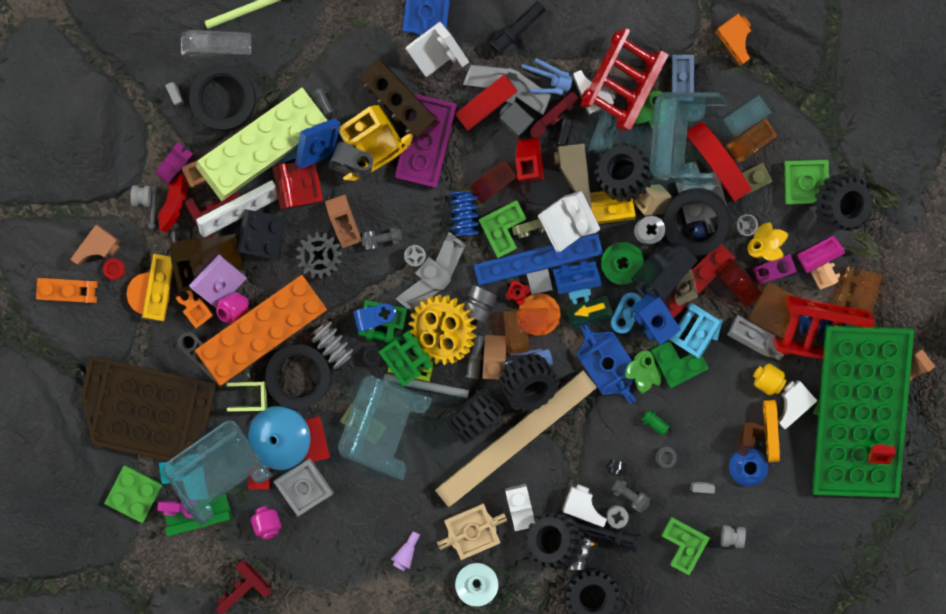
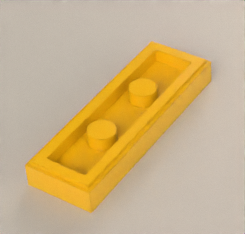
M153 254L143 318L165 321L174 271L170 256Z

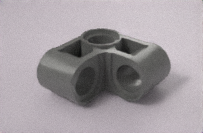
M338 142L328 168L344 175L353 173L360 177H366L372 171L373 157L369 153L354 148L347 143ZM365 161L369 166L362 168L357 163Z

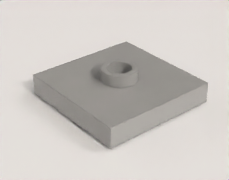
M310 457L274 480V484L297 517L334 493Z

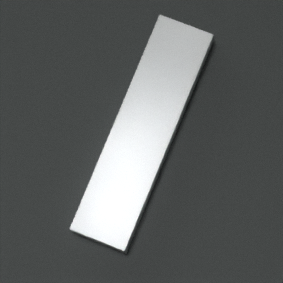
M271 180L196 219L202 237L204 238L243 218L245 209L256 211L279 199L275 183Z

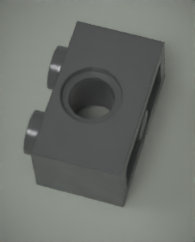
M516 102L512 105L507 103L499 114L501 116L499 122L517 139L534 121Z

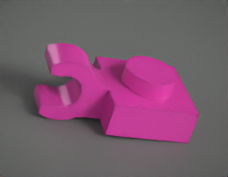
M161 500L158 502V511H163V515L175 516L176 512H182L187 518H195L196 514L189 513L188 507L197 506V503L194 501L185 503Z

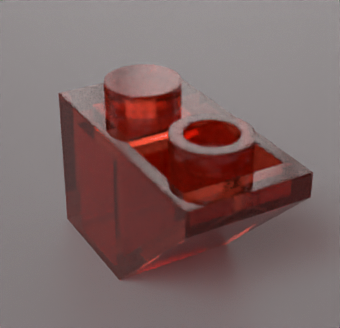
M503 160L473 183L470 188L483 204L517 179V176L507 162Z
M731 258L715 271L720 281L745 308L761 294L746 271Z

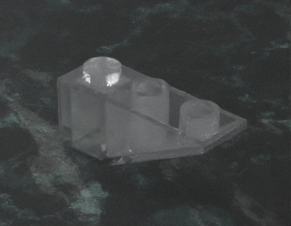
M188 30L181 33V55H251V33Z

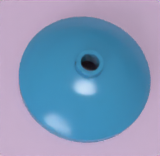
M285 406L266 408L265 411H261L256 415L249 428L248 439L253 455L261 464L270 469H290L298 465L309 451L311 442L309 427L305 419L292 408ZM273 436L277 439L276 444L272 442Z

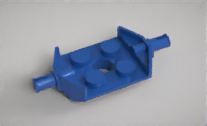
M586 321L582 323L583 326L581 324L578 325L585 339L576 354L602 395L621 393L629 405L632 404V401L635 402L637 400L630 391V386L634 379L625 378L626 367L631 362L630 357L612 331L594 333L590 330ZM606 357H610L614 361L613 367L608 370L602 367V360Z

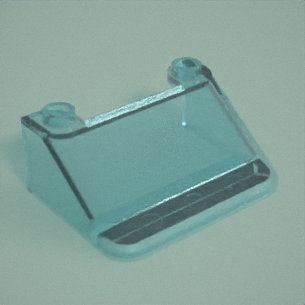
M375 376L364 378L338 446L339 453L344 458L403 480L406 466L403 461L394 458V454L410 411L416 413L425 412L429 408L432 398L422 392Z
M234 421L224 422L172 458L164 467V472L184 507L200 526L208 522L213 516L210 503L244 479L251 476L255 482L262 483L272 477L267 466Z

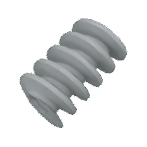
M655 216L645 217L635 225V237L643 244L657 243L664 236V223ZM652 226V233L647 235V227Z
M329 321L321 325L309 336L315 335L312 339L313 343L320 341L317 347L319 350L325 348L323 356L331 355L328 360L329 363L336 361L333 367L336 370L352 357L350 354L353 349L345 350L348 342H339L342 335L334 336L337 329L329 330L332 323Z

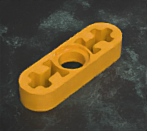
M764 400L763 413L764 426L766 427L765 445L767 462H779L777 405L775 400Z

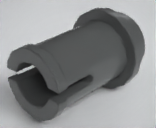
M321 87L310 94L312 96L311 100H314L317 108L324 116L334 110L325 95L326 91H323Z

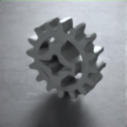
M316 232L315 238L310 234L307 235L308 241L301 240L300 242L303 244V247H297L296 249L301 252V255L296 256V259H301L302 261L298 267H305L304 274L310 271L311 278L319 274V278L323 279L324 273L330 277V270L338 271V268L335 266L336 263L342 264L338 256L343 255V252L337 251L341 245L333 244L335 241L334 237L328 240L327 233L320 237L319 232ZM316 241L325 242L320 247H315L314 245H312V243ZM331 248L334 254L333 261L329 259L328 253ZM306 250L310 253V260L308 261V263L305 259ZM324 250L322 254L324 259L315 261V251L321 252ZM318 264H324L327 267L323 270L314 269Z

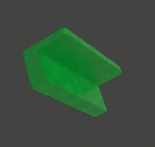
M226 493L194 501L197 503V506H189L188 512L196 514L195 518H187L182 512H176L175 516L165 515L168 525L165 528L167 536L230 520L232 514Z

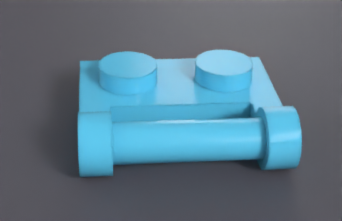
M689 302L687 305L688 309L678 324L681 330L669 340L697 358H701L722 321L696 304ZM694 314H698L699 317L685 340L681 339L682 333Z

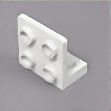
M441 22L437 23L406 47V50L426 77L450 59L453 63L458 61L462 67L469 63L452 35Z
M582 191L563 196L538 214L556 252H561L581 236L594 234L600 230Z

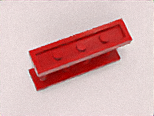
M627 28L618 30L612 35L611 45L590 87L583 92L581 97L583 100L580 104L583 108L592 107L595 104L615 116L618 121L615 127L621 131L631 130L668 57V54L662 50L649 54L627 40L626 38L630 32ZM622 47L645 61L646 67L643 72L640 73L617 58ZM612 66L636 80L637 84L633 91H629L607 77ZM602 85L626 98L627 104L623 110L597 96Z
M788 295L785 302L789 313H791L784 339L774 337L773 342L776 350L782 354L789 355L791 353L823 360L824 347L813 345L822 320L833 321L832 325H843L846 323L853 326L873 327L875 319L871 311ZM803 315L812 317L805 342L792 341L799 318Z

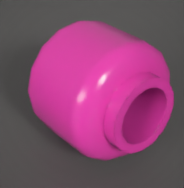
M237 292L228 294L218 301L217 315L223 322L234 323L249 312L248 299Z
M267 506L256 509V514L251 517V524L255 535L262 537L263 540L277 536L279 534L278 531L282 527L277 511L275 509H268Z

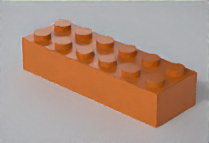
M300 275L198 347L195 353L221 387L321 316L327 309L303 275Z

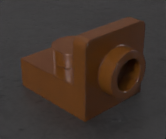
M745 422L740 431L738 454L746 456L749 449H753L755 439L760 440L766 427L755 422Z

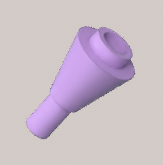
M412 531L407 543L391 558L394 561L393 566L402 571L405 568L410 569L414 546L420 536L419 534Z

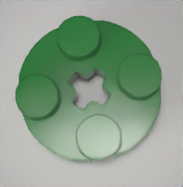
M619 242L609 246L601 258V269L605 277L618 285L632 283L631 278L644 264L641 251L635 245L628 242ZM626 258L628 267L619 269L617 260Z

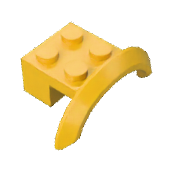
M381 105L368 107L339 128V133L345 143L356 146L357 149L367 152L373 157L371 173L407 150L413 138L412 133H409L400 139ZM365 162L366 166H364V167H362V168L368 167V166H369L368 163ZM353 173L343 177L344 180L350 181L362 178Z

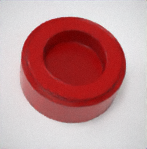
M111 258L103 265L104 275L111 280L120 279L125 274V264L120 259Z

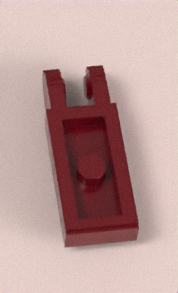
M574 92L568 93L529 128L530 136L538 138L540 135H543L548 124L553 126L561 119L559 114L564 110L569 112L577 105L575 101L578 99V96Z

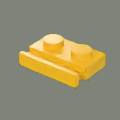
M604 191L590 193L592 206L590 209L598 224L635 219L633 198H631V202H626L625 199H623V202H618L616 198L614 200L611 199Z

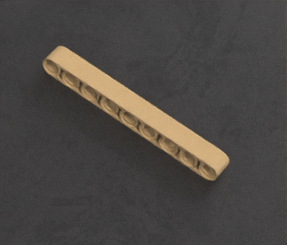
M582 370L554 393V397L546 405H542L541 408L534 409L443 482L435 491L445 504L450 507L589 395L597 386Z

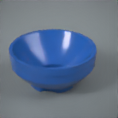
M755 448L749 449L746 456L739 455L737 450L730 459L729 471L732 478L740 485L755 486L765 479L768 472V462L764 454ZM747 462H754L757 469L755 473L747 474L744 471V466Z

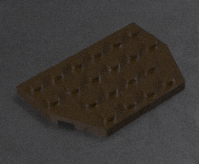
M91 355L81 393V401L90 430L91 442L97 446L177 463L208 426L217 383Z

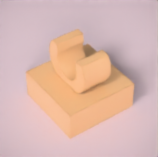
M828 262L811 271L820 290L839 282L840 274H835L832 269L835 266L834 263Z

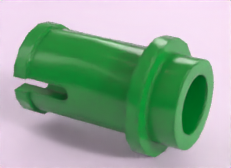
M648 410L641 419L644 421L643 424H648L662 436L670 425L659 418L655 411Z

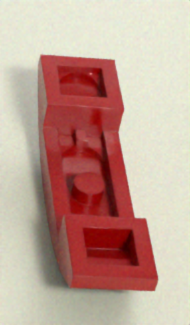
M703 121L684 133L696 151H699L718 177L723 188L734 202L752 191L751 186L738 166Z

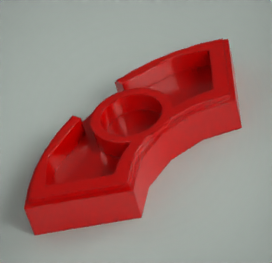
M182 173L169 184L167 200L163 208L158 212L160 231L167 232L171 229L180 215L178 211L182 207L183 200H186L188 181Z

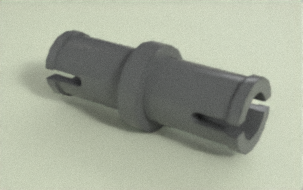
M476 335L475 338L471 339L474 345L470 347V352L467 354L468 367L466 378L479 379L481 360L484 359V356H482L484 336Z

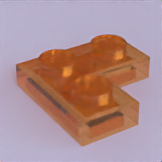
M547 308L504 310L507 353H528L530 351L528 332L549 330Z

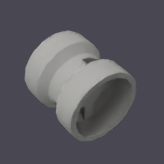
M748 214L739 216L734 222L735 232L740 236L753 235L758 229L757 219Z
M723 525L721 546L729 547L734 545L736 548L743 549L746 538L745 527L734 529L731 526Z

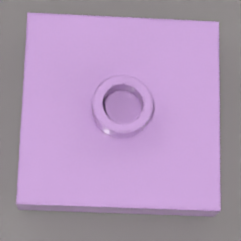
M218 255L189 286L217 308L218 301L234 292L247 278L221 255Z

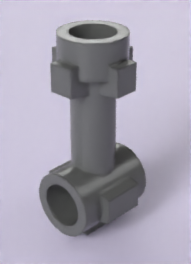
M396 227L390 228L391 232L375 235V231L362 233V245L365 247V250L378 248V243L393 241V244H398L400 241H403L401 229H396Z
M617 479L611 487V490L614 491L613 494L616 496L622 494L633 501L631 506L640 513L646 510L650 504L651 497L642 491L636 494L626 487L627 482Z

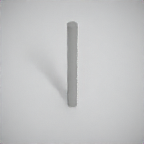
M385 373L383 382L402 385L395 375ZM416 379L406 385L467 398L469 390Z

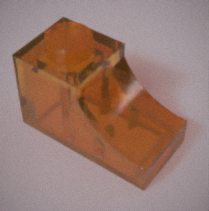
M765 118L729 143L727 147L737 162L740 163L778 135Z

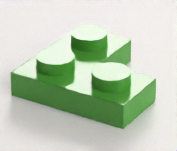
M517 200L479 219L497 258L517 249L508 231L509 228L526 220Z
M672 516L661 534L662 537L679 545L670 565L690 575L710 538Z

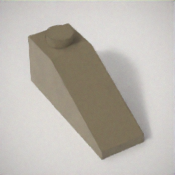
M585 145L558 146L556 148L557 152H553L554 164L558 165L559 171L573 193L582 191L589 207L592 208Z

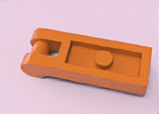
M37 278L36 299L97 303L95 288L98 286V281ZM82 287H87L86 296H81Z

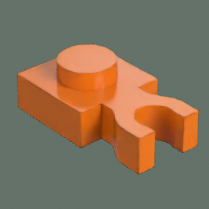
M192 290L186 291L189 295L188 300H183L180 295L176 299L180 304L187 307L183 313L197 329L214 315L201 298L195 301L194 293Z

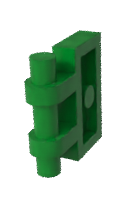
M365 300L363 308L383 303ZM394 306L396 310L394 320L382 324V326L388 327L387 333L375 331V328L358 332V336L366 337V340L371 341L373 339L385 341V344H390L396 339L401 343L402 336L395 335L394 329L403 330L407 308ZM384 307L383 312H381L380 315L381 317L385 316L386 319H388V315L391 314V311L386 310Z
M410 331L402 335L407 342L404 345H401L396 339L379 351L403 387L422 374L417 368L420 364H423L426 370L434 366L429 359V354L422 350L418 344L419 340L416 336L413 337ZM409 348L418 357L415 361H412L406 352Z

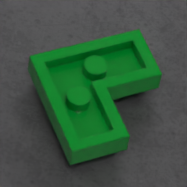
M670 340L651 349L670 388L709 369L703 356L697 358L690 353L680 359Z

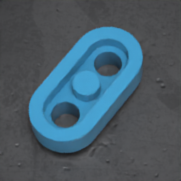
M630 292L622 296L611 318V327L614 331L626 333L632 328L635 322L633 317L635 312L632 307L627 306V301L633 299L634 304L640 301L641 297L636 293ZM620 318H623L625 324L620 327L617 322Z

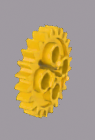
M439 294L435 298L431 296L427 300L421 301V306H416L414 308L416 312L410 315L414 320L408 324L414 327V329L410 330V333L417 337L419 340L418 344L422 350L429 354L430 360L435 358V364L441 361L444 365L449 362L453 364L457 359L461 360L464 358V354L466 355L470 352L468 347L474 345L470 339L476 337L474 333H471L472 330L476 329V326L470 324L474 317L468 318L467 316L470 309L464 311V303L457 305V298L450 301L449 295L442 298L441 294ZM431 313L436 316V321L432 319ZM451 317L455 319L456 326L452 324ZM429 334L433 336L434 342L429 339ZM448 338L453 341L454 346L449 344Z

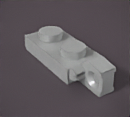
M739 315L735 317L727 334L728 336L764 356H771L778 360L784 356L775 348L773 342L775 335Z

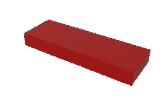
M504 74L455 113V115L467 131H469L516 94L518 90L507 75Z

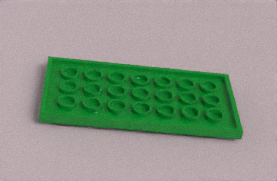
M826 325L812 488L814 495L899 498L914 339L913 328ZM885 444L895 447V456L890 465L868 463V454L873 445Z

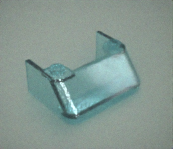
M665 92L656 98L649 166L653 176L658 179L685 185L721 186V181L713 174H700V170L696 165L685 163L688 122L700 121L705 115L706 106H727V100L720 93Z

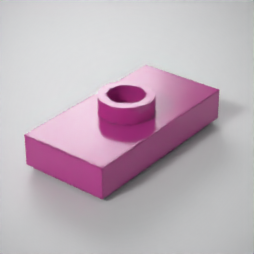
M832 236L797 254L796 257L804 270L809 273L845 254V251L836 237Z

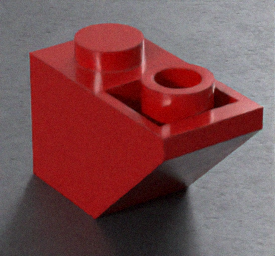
M540 138L518 141L515 158L518 180L522 183L543 181L544 172Z

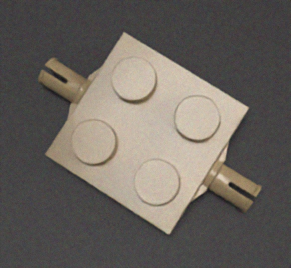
M484 503L445 519L448 538L438 541L437 544L440 550L452 545L457 550L460 559L463 560L500 544L496 533V526L507 522V518L504 513L492 518L488 514Z

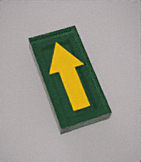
M607 295L566 308L572 329L613 317Z

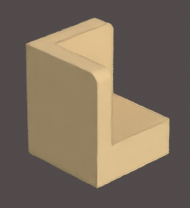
M657 184L651 185L650 188L646 187L647 192L644 195L641 193L639 195L640 198L633 201L644 215H662L665 213L672 196L662 185Z

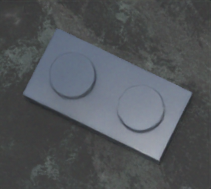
M672 55L671 99H693L694 55Z

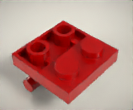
M283 163L272 167L281 210L323 201L316 163L299 169L295 163Z

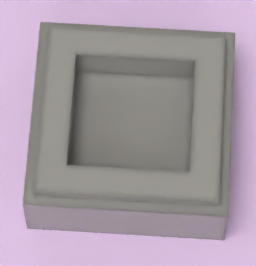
M173 82L165 85L174 105L177 107L183 105L184 100L177 85Z
M548 269L527 274L532 295L553 290Z
M692 481L691 491L715 493V486L712 483Z

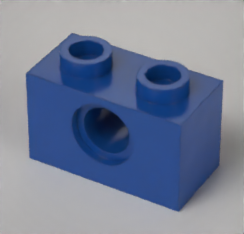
M646 295L632 306L635 312L633 317L640 326L644 325L646 328L644 333L651 342L655 341L662 345L681 330L661 298H652L650 295ZM657 316L656 322L651 324L653 317Z

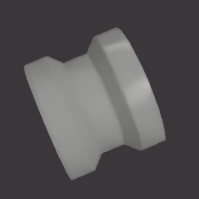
M132 185V207H137L138 205L150 207L151 186L139 188L137 185Z
M412 245L406 249L404 258L409 265L417 267L424 263L426 253L422 247Z
M614 505L607 510L606 519L612 527L622 528L627 524L629 516L622 506Z

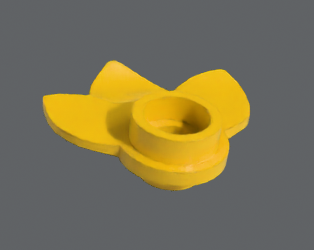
M770 222L764 223L754 233V239L748 243L747 251L754 258H764L767 261L779 260L784 257L779 247L788 238V233L779 229L773 230ZM761 245L759 249H754L756 246Z

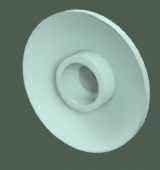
M481 563L469 564L462 568L456 577V592L459 598L466 604L483 606L489 603L497 593V576L487 565ZM474 580H479L481 585L474 587L472 583Z

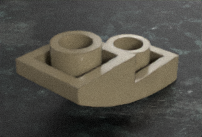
M692 269L687 272L674 288V297L678 306L698 298Z

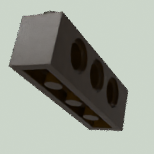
M377 58L359 76L364 81L363 87L369 93L374 92L378 96L377 102L383 108L388 107L392 111L390 114L392 118L399 124L402 122L407 127L405 129L407 134L412 133L413 139L417 137L423 140L440 123L430 110L380 59ZM387 81L388 87L381 91L380 86L382 82ZM398 96H402L401 104L395 106V99ZM412 111H416V118L413 121H409V114Z

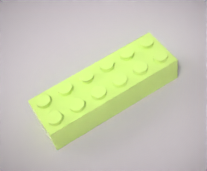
M301 88L199 159L196 168L220 200L223 201L298 148L301 131L326 122L327 119L304 89Z

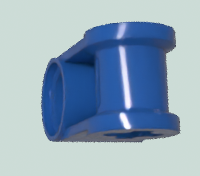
M387 303L353 311L358 332L376 328L379 325L393 321L396 316L394 306ZM384 307L386 310L391 311V314L388 315V319H386L385 316L381 317L380 313L383 312Z

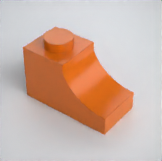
M738 13L715 32L741 66L750 59L746 51L745 41L747 34L751 32L749 28L751 24L745 16L741 17Z

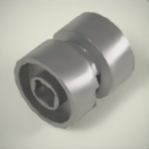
M472 285L468 294L470 300L464 302L463 310L470 309L468 316L485 323L490 314L488 308L493 307L497 295Z

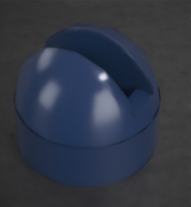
M702 221L693 224L690 228L693 238L699 240L707 237Z

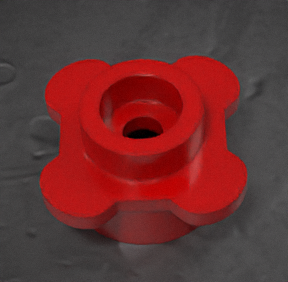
M513 281L505 296L507 300H514L518 305H523L526 295L531 290L528 285L524 286L518 281Z

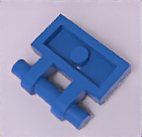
M581 261L577 265L567 266L566 264L561 265V268L553 269L559 294L601 286L595 261Z

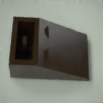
M236 234L171 242V263L179 292L192 290L189 285L218 255H221L239 271L243 269L241 254L236 252L238 244Z

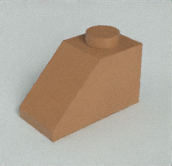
M485 335L483 379L499 380V377L502 376V370L505 369L506 336Z

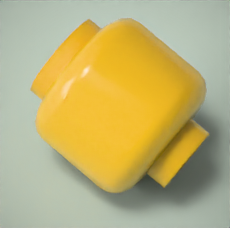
M766 364L764 367L759 366L753 374V377L756 378L754 381L755 387L767 395L779 394L786 384L784 379L785 373L772 364Z

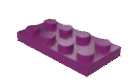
M415 94L440 123L423 140L417 137L412 138L410 147L400 154L395 178L437 188L457 104ZM416 111L410 113L409 121H413L416 118Z

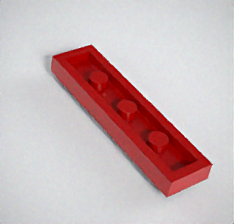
M722 244L716 250L708 253L692 269L698 294L735 258ZM674 289L666 299H661L673 318L689 304V302L678 306L674 297Z

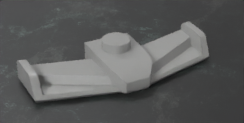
M470 65L463 83L464 86L488 88L502 75L506 74L518 90L506 102L513 104L517 97L541 115H544L551 95L549 93H531L530 89L542 88L527 79L519 71L511 68Z
M449 232L436 261L428 257L415 273L422 279L398 296L396 300L413 312L416 306H421V301L427 300V298L444 290L451 281V276L466 245Z

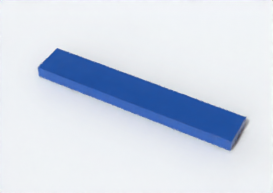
M597 233L578 238L561 252H556L553 245L473 266L478 286L602 255L603 251Z

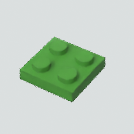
M828 160L784 162L785 205L814 204L817 201L815 193H819L818 187L824 185L823 181L826 178L829 179Z
M124 465L104 504L144 523L163 484Z

